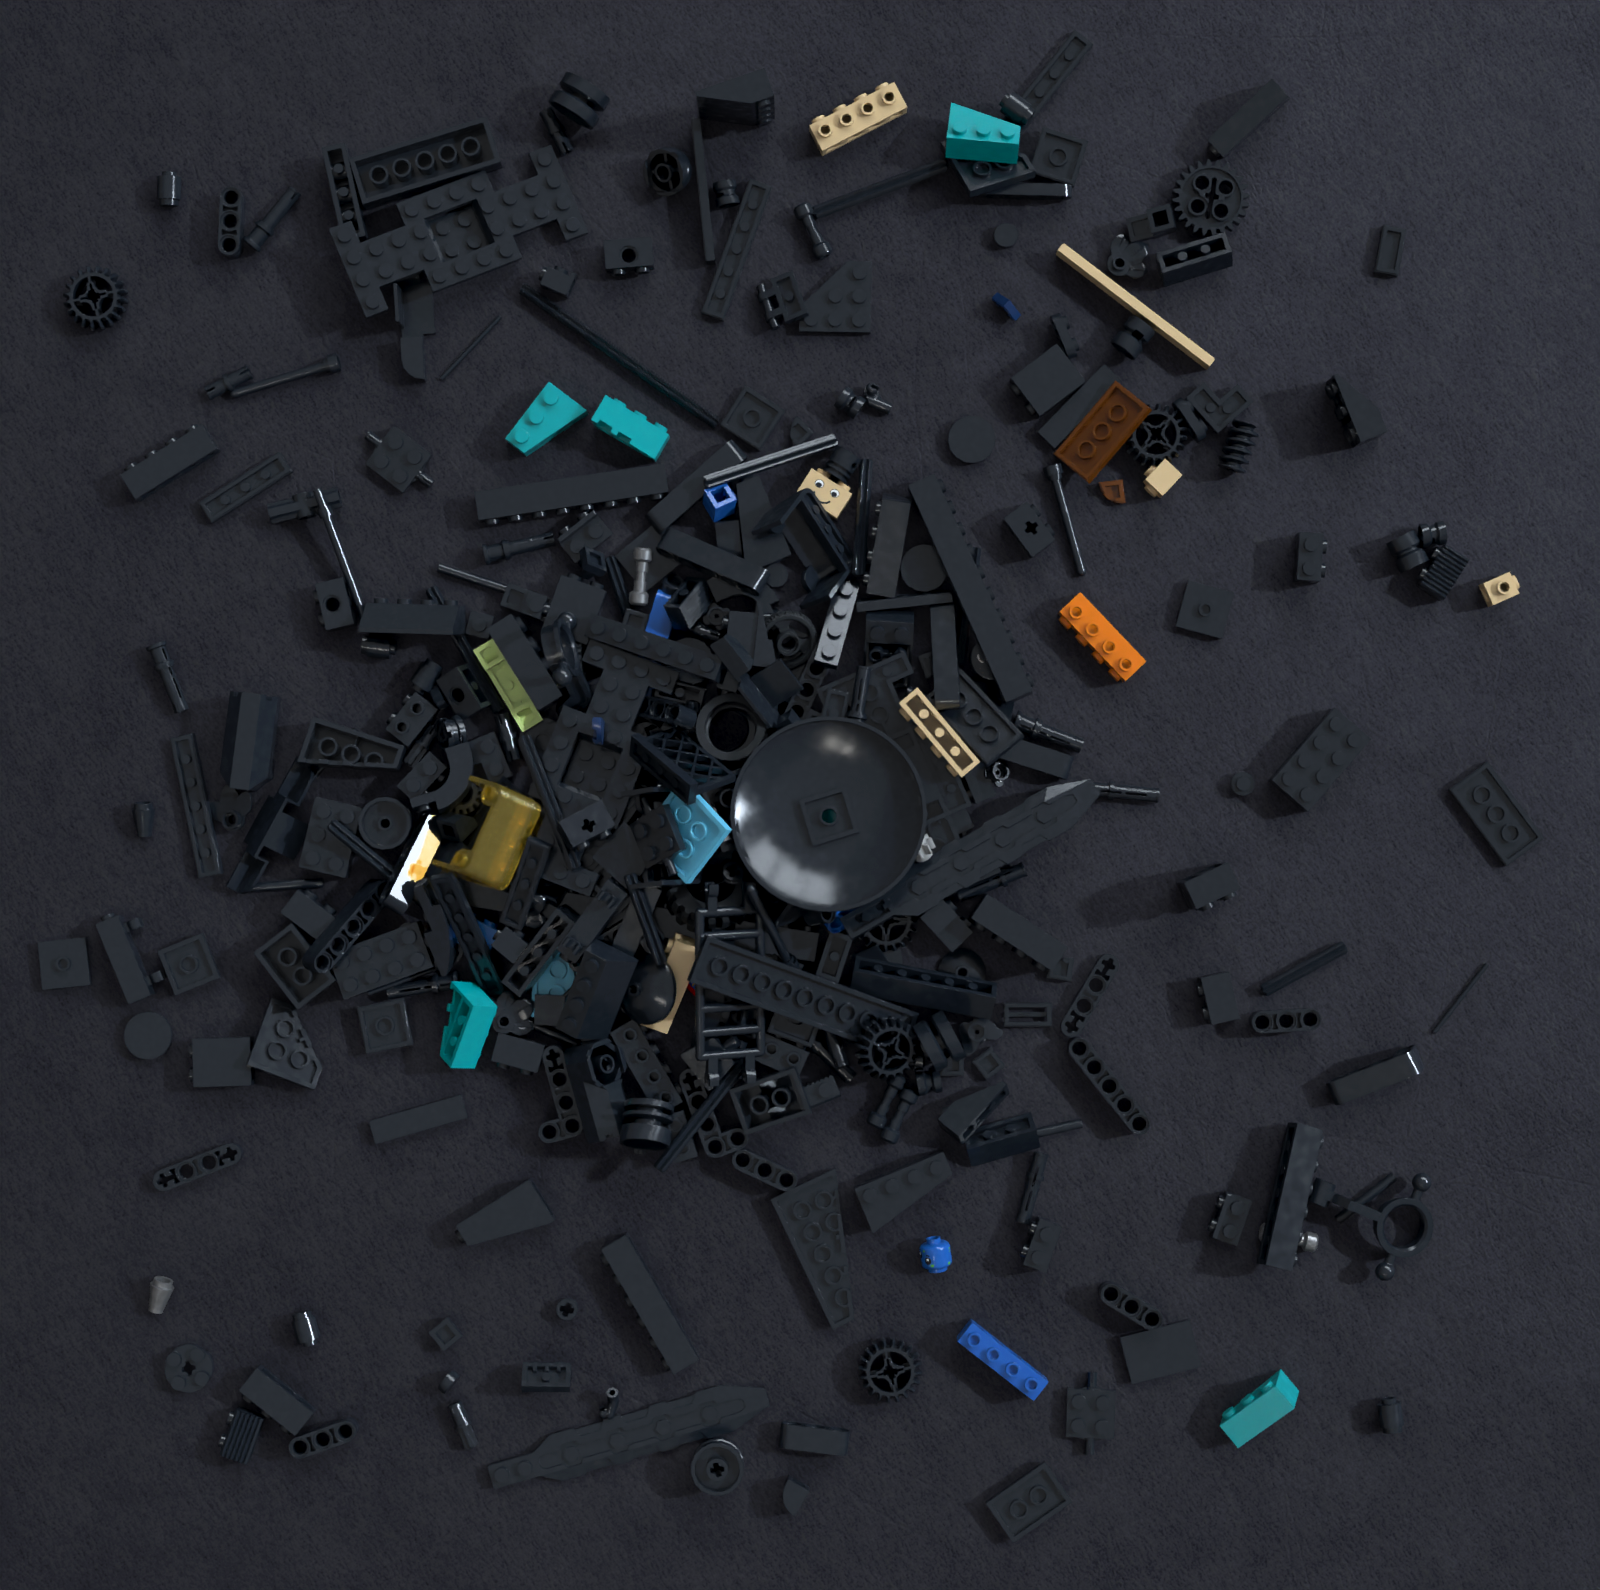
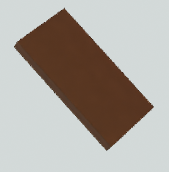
M1115 381L1055 451L1054 455L1090 484L1150 414L1152 409Z

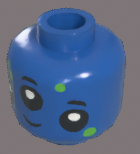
M930 1236L926 1238V1242L920 1245L922 1267L929 1270L930 1273L944 1272L951 1265L952 1256L948 1241L941 1239L940 1236Z

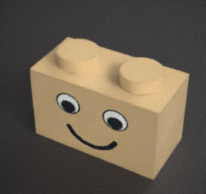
M811 468L797 492L805 488L811 489L828 515L837 520L852 497V493L849 492L851 488L841 481H838L837 484L829 479L830 475L824 470L818 468L816 471Z

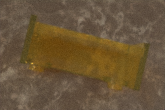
M470 775L468 780L483 788L481 801L490 807L472 850L461 849L456 852L450 864L433 859L431 864L445 872L454 871L457 878L498 891L504 890L512 880L527 838L532 834L539 818L541 807L533 799L507 787Z

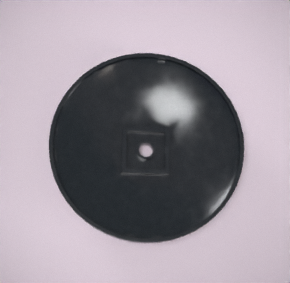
M824 716L800 720L787 725L766 738L753 751L743 765L736 780L731 800L730 820L737 851L748 871L762 887L780 900L793 906L818 912H837L869 904L889 892L902 880L910 870L921 849L926 829L927 807L919 774L907 754L895 741L885 733L866 723L850 718ZM826 810H832L836 813V819L832 823H826L822 819V814Z

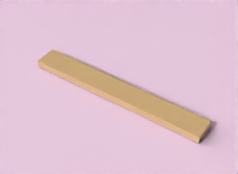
M1062 244L1057 250L1056 255L1135 316L1146 322L1152 329L1207 370L1213 363L1214 357L1066 244Z

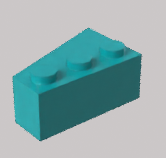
M605 395L591 419L594 427L656 462L670 439L669 434L666 433L668 429L657 422L653 425L646 420L647 417L636 410L632 412L626 408L627 405L616 398L613 400Z
M1280 1369L1256 1390L1246 1395L1238 1405L1224 1411L1220 1427L1239 1448L1295 1408L1299 1390Z

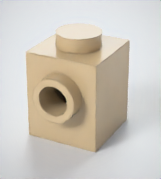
M1164 459L1158 467L1156 465L1151 466L1144 473L1147 477L1143 481L1146 485L1144 488L1151 496L1155 497L1157 495L1161 498L1182 474Z
M1510 572L1478 585L1488 607L1519 594L1518 589L1520 588L1517 578L1514 575L1511 576Z

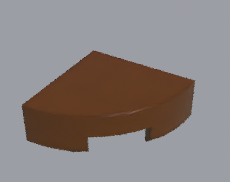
M1123 479L1098 483L1099 489L1106 499L1113 503L1125 504Z

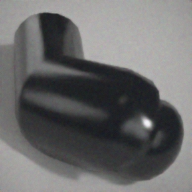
M868 383L864 388L867 405L874 410L888 415L892 403L881 399L878 391L879 387L876 383Z

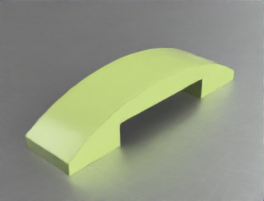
M491 639L474 649L475 655L488 673L522 732L543 721L539 711L494 640Z

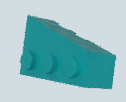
M951 102L945 158L1017 164L1021 126Z
M548 382L505 439L527 457L589 414L581 405Z
M451 981L450 989H454L452 1004H447L450 1018L448 1026H444L440 1056L450 1068L475 1069L493 1018L496 1015L497 1005L476 982Z

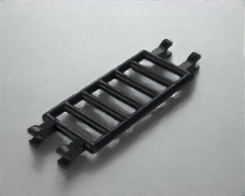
M750 879L741 880L742 906L717 907L719 885L714 884L713 881L704 882L705 908L695 910V958L704 935L719 940L755 938V953L765 956V927L746 891L748 885L752 884L756 887V882H752ZM755 914V929L704 932V917ZM695 984V1058L697 1061H706L704 1083H709L710 1087L719 1086L718 1060L743 1058L741 1080H746L747 1084L756 1083L755 1057H762L765 1054V1009L744 1001L705 1004V989L708 988ZM755 1010V1024L705 1028V1013ZM755 1034V1048L705 1051V1037Z

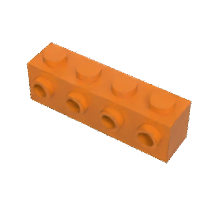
M1081 592L1058 613L1060 623L1066 629L1071 627L1077 633L1075 636L1077 641L1084 647L1088 645L1094 651L1091 655L1100 664L1104 662L1110 668L1108 673L1117 682L1119 680L1125 682L1146 662Z

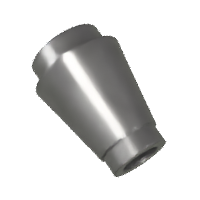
M156 1276L150 1282V1312L155 1314L163 1313L174 1289L172 1279Z

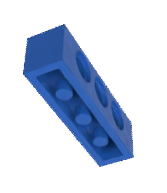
M972 1319L968 1321L956 1337L957 1342L1033 1401L1048 1384V1380L1043 1374Z

